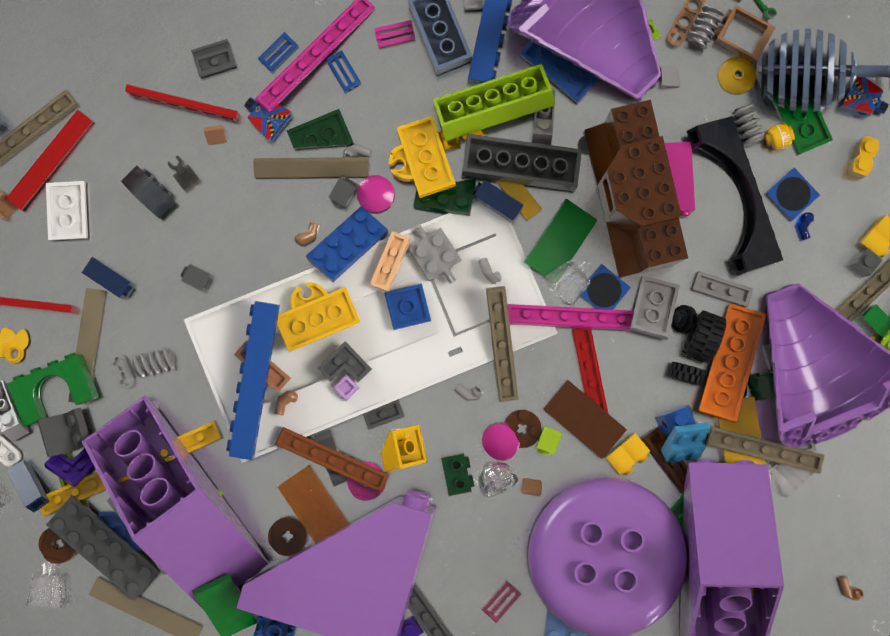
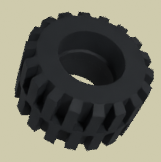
M703 310L697 316L695 328L690 332L686 345V355L709 364L716 356L726 329V318Z

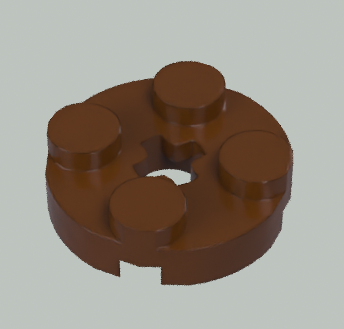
M527 410L512 412L504 422L515 432L520 442L519 448H527L534 445L542 432L539 418ZM519 424L527 425V432L525 434L517 432Z
M283 517L274 522L270 527L268 541L273 550L279 555L292 556L301 551L305 546L307 531L304 524L296 518ZM286 531H290V534L293 535L289 542L282 538Z
M48 528L41 534L38 543L39 550L45 560L54 564H61L71 560L77 551L63 539H61L64 544L63 547L56 549L57 545L54 544V541H58L61 538Z

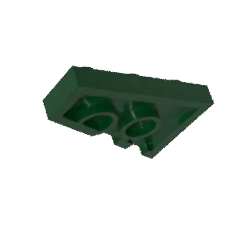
M340 109L286 130L294 149L354 144Z
M477 180L455 182V187L422 198L419 197L416 190L413 206L415 209L470 216L475 194L473 191Z

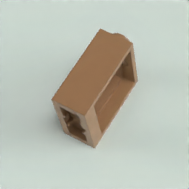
M735 5L733 10L729 9L723 19L726 20L724 26L720 25L715 33L717 37L715 43L755 64L776 27ZM734 17L763 32L752 53L723 38Z

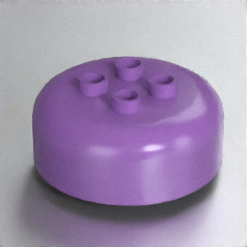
M596 478L570 486L553 498L545 507L531 533L528 548V566L533 586L542 603L566 626L591 636H628L640 632L657 622L674 604L685 580L687 548L683 531L677 518L666 503L656 494L628 480Z

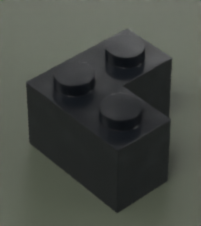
M136 165L121 180L125 187L158 218L175 203L170 197L172 193L165 186L161 189L158 186L160 182L146 168L142 170Z

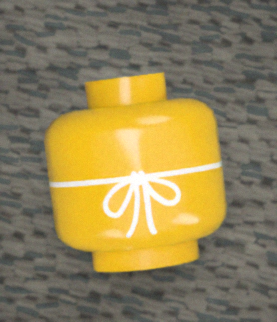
M786 123L769 127L768 134L765 135L767 146L771 145L774 150L789 147L792 145V141L795 140L792 127Z

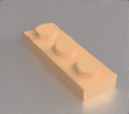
M392 231L370 285L387 292L390 291L411 241L409 237Z

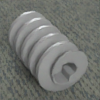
M710 5L702 7L703 12L699 13V18L695 20V25H692L691 31L687 34L688 40L693 45L703 49H707L704 42H711V39L707 36L715 35L711 29H718L715 22H722L718 16H724L720 10Z
M755 104L739 107L734 110L737 112L733 114V118H739L735 122L736 125H742L738 132H745L740 137L741 139H747L743 143L745 147L764 141L761 140V137L765 135V132L758 131L763 126L756 125L760 118L753 117L758 111H751Z
M163 347L162 354H160L158 349H155L154 356L150 351H148L146 358L143 353H140V359L133 355L132 365L137 379L139 375L144 378L146 372L149 376L153 375V371L159 374L161 368L164 372H167L168 366L171 370H175L171 350L168 352L165 347Z

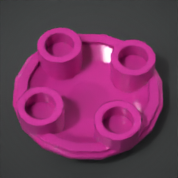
M370 175L359 184L357 199L360 205L368 212H382L392 205L394 188L385 177Z
M503 422L493 424L484 431L482 443L490 457L505 461L516 454L517 449L520 447V442L508 424Z

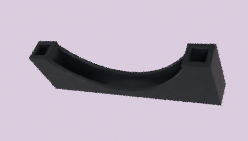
M733 116L700 124L687 130L692 149L697 148L721 163L733 177L741 193L745 209V229L740 247L735 256L731 257L736 275L738 276L783 261L781 250Z

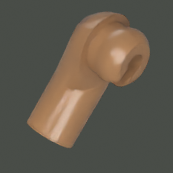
M310 222L307 232L295 235V242L299 245L313 242L319 224Z
M289 390L277 398L274 414L284 416L285 406L290 402L297 401V393Z
M847 576L838 578L845 597L855 601L864 597L862 589L850 586Z

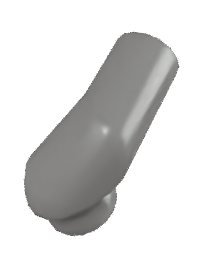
M353 144L344 149L343 157L361 155L369 158L371 149L359 144Z
M482 258L478 261L483 275L491 284H496V282L502 280L499 272H492L487 258Z
M459 383L454 389L466 401L478 400L483 394V389L479 386L466 389Z

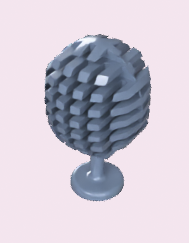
M805 28L803 65H798L799 29L793 30L792 65H786V32L781 34L780 65H774L775 39H773L769 43L768 66H762L763 51L756 66V77L761 89L762 74H768L767 97L772 102L774 75H779L778 106L784 108L785 75H791V111H796L797 77L803 76L802 112H808L810 76H814L813 112L820 110L822 76H826L825 109L832 106L834 76H838L837 103L844 98L846 77H850V90L857 77L890 78V65H857L853 51L851 52V65H846L847 44L842 39H840L839 64L834 65L835 35L832 33L828 34L826 65H822L823 30L817 29L815 65H810L811 28Z

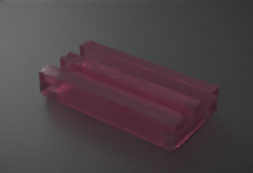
M506 581L482 608V611L497 623L521 596V593ZM509 587L510 590L491 611H488V608ZM514 592L515 595L513 596V598L506 604V606H505V607L499 612V614L495 617V616H494V613L501 607V605H502V604L508 599V597Z

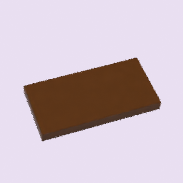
M569 380L565 382L543 409L601 459L606 456L628 430Z

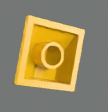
M419 425L389 431L381 451L385 472L427 462Z

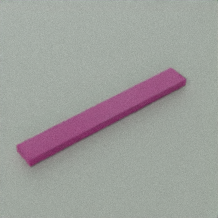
M355 0L255 100L270 113L375 9V6L368 0Z
M507 304L510 325L632 331L630 326L634 311Z

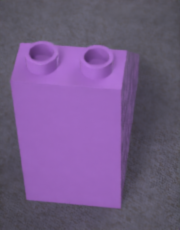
M146 395L82 441L132 540L200 607V603L194 596V589L227 574L231 575L238 587L268 565L267 560L250 533ZM162 449L168 451L166 457L161 456L160 452ZM173 456V460L169 462L165 460L166 458ZM125 476L129 477L128 480H125L121 483H119L118 481L119 479Z
M702 459L695 463H689L684 484L683 535L687 548V571L681 589L680 636H769L784 589V580L768 464H755L750 460H740L734 464L716 463L711 459ZM751 588L754 589V594H753V596H752V593H751Z
M408 490L404 497H397L257 574L243 585L236 609L326 636H400L437 507L429 505L430 495Z

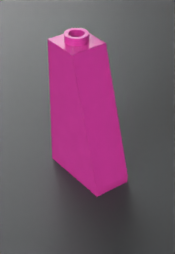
M690 142L665 143L681 215L690 216V213L695 211L692 146Z

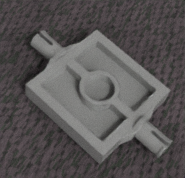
M421 225L414 230L420 237V240L417 244L410 247L409 250L429 281L440 275H444L449 284L453 283L452 280L456 281L457 279L450 270L462 259L443 230L439 228L431 234H426Z

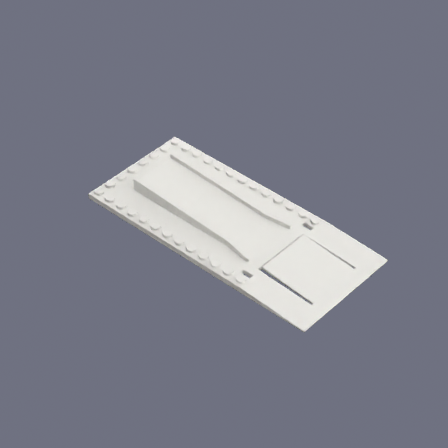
M478 201L472 204L470 216L448 213L420 224L426 234H431L441 228L455 250L496 234L493 238L457 252L462 261L454 265L450 270L457 279L456 281L452 280L453 283L449 284L444 275L433 279L455 333L489 320L486 288L505 286L507 304L546 306L530 266L524 263L526 256L512 223ZM418 226L399 233L411 239L406 251H409V248L420 240V237L414 230ZM389 237L378 241L333 283L316 267H313L184 319L232 439L233 432H230V424L232 420H235L236 415L233 412L234 402L238 401L239 393H236L238 381L241 382L242 374L239 373L242 361L234 354L249 339V335H246L247 325L251 324L252 316H249L251 304H255V301L280 305L279 314L292 309L291 295L298 286L301 288V296L303 298H309L312 295V291L307 287L306 282L318 283L328 294L344 287L347 288L361 323L290 353L277 325L271 361L291 379L279 393L269 384L266 385L254 458L281 448L275 445L282 427L307 437L493 361L494 354L490 322L454 337L431 281H429L414 256H408L406 252L390 291L422 283L431 321L393 330L384 294L387 291L370 285ZM480 259H488L492 272L500 273L502 279L500 282L491 284L480 268L478 262ZM510 325L513 352L558 334L555 327ZM345 341L372 368L359 382L345 369L330 382L317 369ZM461 347V353L449 357V351ZM345 374L360 387L347 401L332 388ZM289 390L297 393V401L290 402L285 406L284 416L274 414L277 398ZM240 458L241 463L249 461L247 459Z

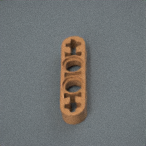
M686 0L667 34L666 41L668 45L678 47L683 43L706 0H694L699 4L696 10H691L688 6V3L693 0ZM687 17L690 23L688 26H682L679 23V19ZM678 29L681 30L678 36L679 40L673 42L671 35L674 36Z

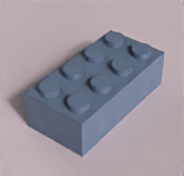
M408 0L409 9L437 75L472 61V54L449 0Z

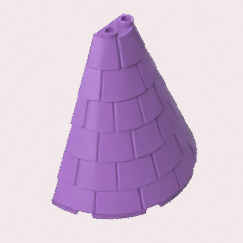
M522 0V3L514 7L508 18V25L513 32L550 50L553 54L613 85L616 89L636 100L641 99L645 95V91L653 87L661 76L652 33L642 0Z
M799 283L795 285L789 284L782 290L777 292L771 291L766 295L778 438L784 446L799 448L807 446L812 440L815 444L828 441L857 428V425L864 418L871 420L890 408V351L860 331L858 326L843 317L838 311Z

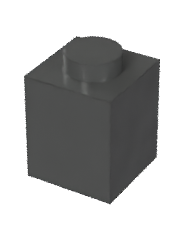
M341 176L331 191L329 198L332 199V203L336 206L346 207L360 185L345 176Z
M866 248L859 253L851 263V266L866 277L871 275L883 260L869 248Z
M189 264L188 267H184L181 273V277H183L181 281L205 292L213 275Z

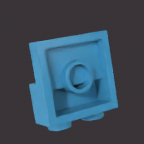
M708 422L675 426L661 448L666 462L675 463L682 460L691 461L700 458L707 447L704 439L711 429Z

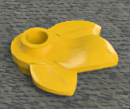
M2 328L0 332V357H5L10 363H19L23 359L24 349L29 343V337L25 329L20 330L16 334L9 328ZM14 350L18 353L16 357L12 356Z

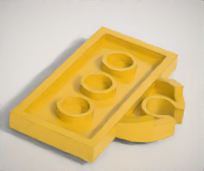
M433 116L396 127L402 145L395 147L390 152L389 167L394 166L397 162H402L404 167L400 170H391L393 176L404 182L414 181L420 198L455 187L456 183Z
M306 282L307 287L312 291V295L309 298L301 296L300 286L294 290L290 300L292 309L279 314L277 321L278 328L289 353L361 323L346 287L328 294L318 283Z

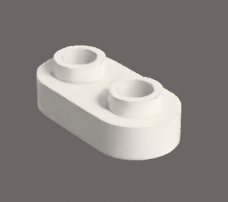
M0 435V462L7 467H12L15 463L21 461V452L4 436ZM11 453L15 455V459L13 461L9 458V455Z

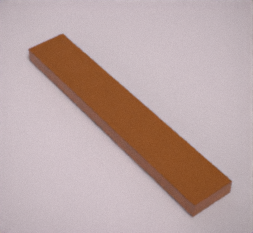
M282 427L275 445L378 492L382 491L389 476L387 473L285 427Z

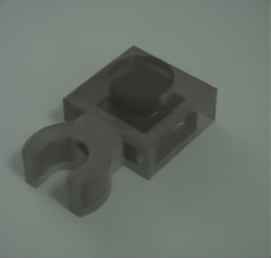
M176 156L179 162L178 165L173 166L168 162V166L172 170L177 171L173 177L186 192L198 183L200 179L189 165L183 167V160Z

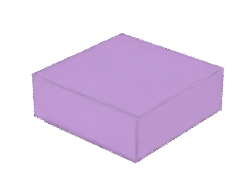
M345 374L332 388L347 401L360 387Z

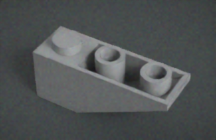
M554 106L534 112L532 143L551 145Z
M0 379V429L13 442L28 434L29 430L27 426L23 427L12 395L4 380Z

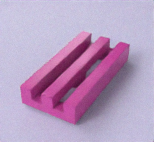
M411 20L374 28L379 48L416 40ZM409 26V28L379 35V33ZM410 33V36L381 42V39Z

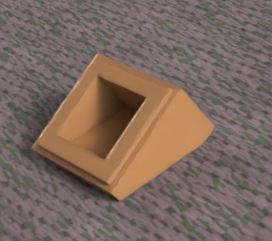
M222 125L203 128L208 145L226 143L225 128Z
M523 478L521 492L523 494L540 496L542 481Z

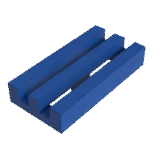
M284 32L258 57V60L272 73L298 47V44ZM286 38L287 41L265 61L264 59ZM290 44H292V46H291L274 64H272V65L270 66V64H271Z
M342 50L325 59L345 93L356 85L361 84ZM341 56L355 80L353 83L337 57ZM332 60L336 62L337 66L339 67L340 71L342 72L344 78L346 79L349 85L345 86L341 77L339 76L338 72L331 62Z

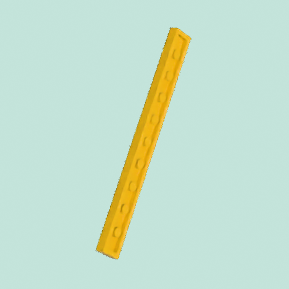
M215 421L178 436L189 453L222 439ZM162 449L160 452L161 456L166 457L168 451ZM170 456V457L166 458L165 460H166L167 462H169V461L173 460V458H172L173 456ZM98 472L85 477L75 488L68 484L46 494L50 502L40 508L42 516L46 517L57 512L71 495L82 501L105 491L106 488ZM125 476L123 478H120L118 481L119 483H121L125 480H128L129 477Z

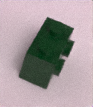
M464 453L442 457L448 495L453 496L472 492L471 487L475 486L473 476H468L467 468H471L469 457H465Z

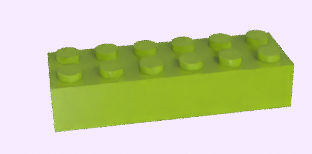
M542 64L433 99L446 141L556 106L553 90Z

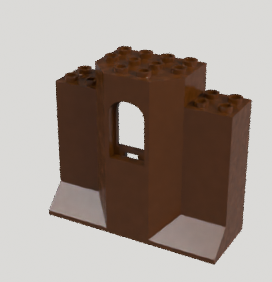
M651 100L612 108L604 123L585 129L584 132L618 276L621 278L676 265L688 259V254L679 218L682 215L663 136H659Z

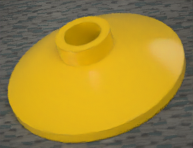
M732 57L721 65L718 72V80L726 92L735 95L744 94L753 87L756 81V71L752 63L745 58ZM735 72H741L742 76L736 77Z

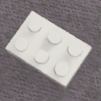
M86 182L46 183L48 240L88 239Z

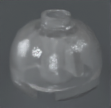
M494 461L484 465V469L481 471L478 479V484L484 497L486 495L487 497L499 495L507 491L506 486L510 484L513 487L518 482V477L509 465L502 462L495 463Z

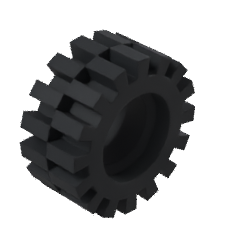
M672 362L668 377L702 386L706 371L687 364Z

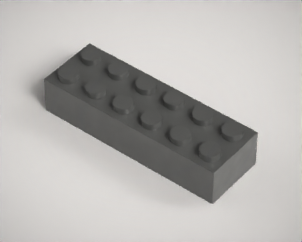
M467 134L461 176L575 192L578 187L582 149Z

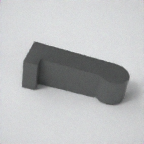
M331 429L314 435L316 442L338 451ZM326 468L333 486L347 482V477Z

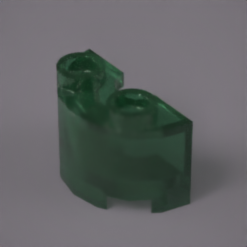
M773 369L767 370V375L760 376V373H755L749 376L747 385L750 396L755 397V401L775 397Z

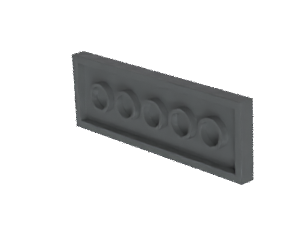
M74 495L69 497L46 524L47 527L134 601L160 572L158 567Z

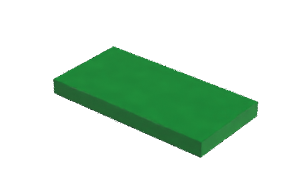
M791 76L785 78L784 108L778 106L779 81L773 83V102L782 122L792 127L795 136L792 144L797 155H800L833 141V138L821 111L813 112L814 96L810 87L808 112H802L803 76L797 77L796 111L790 110Z
M565 199L524 263L553 283H557L597 222V219L570 200Z
M230 574L193 590L194 596L220 636H231L257 623V618L253 613L236 609L241 592Z

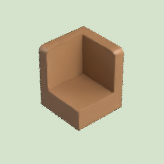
M0 190V218L6 220L18 208L6 199L8 195Z

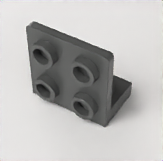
M81 407L64 414L37 421L47 457L85 448L82 441L89 436Z

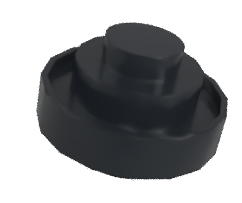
M680 305L674 311L672 325L679 333L691 332L697 323V313L691 306Z

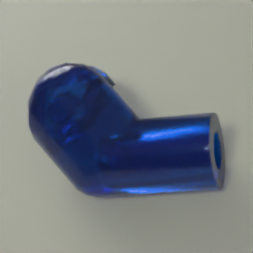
M811 212L803 213L796 225L802 241L811 238L808 231L810 223L814 221V215Z

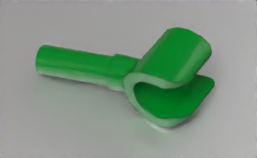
M755 0L764 11L763 17L766 20L771 19L768 16V11L774 16L777 14L774 8H768L761 0Z

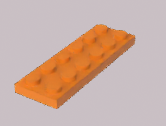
M729 303L725 315V333L711 364L698 410L699 413L732 423L737 422L767 314Z

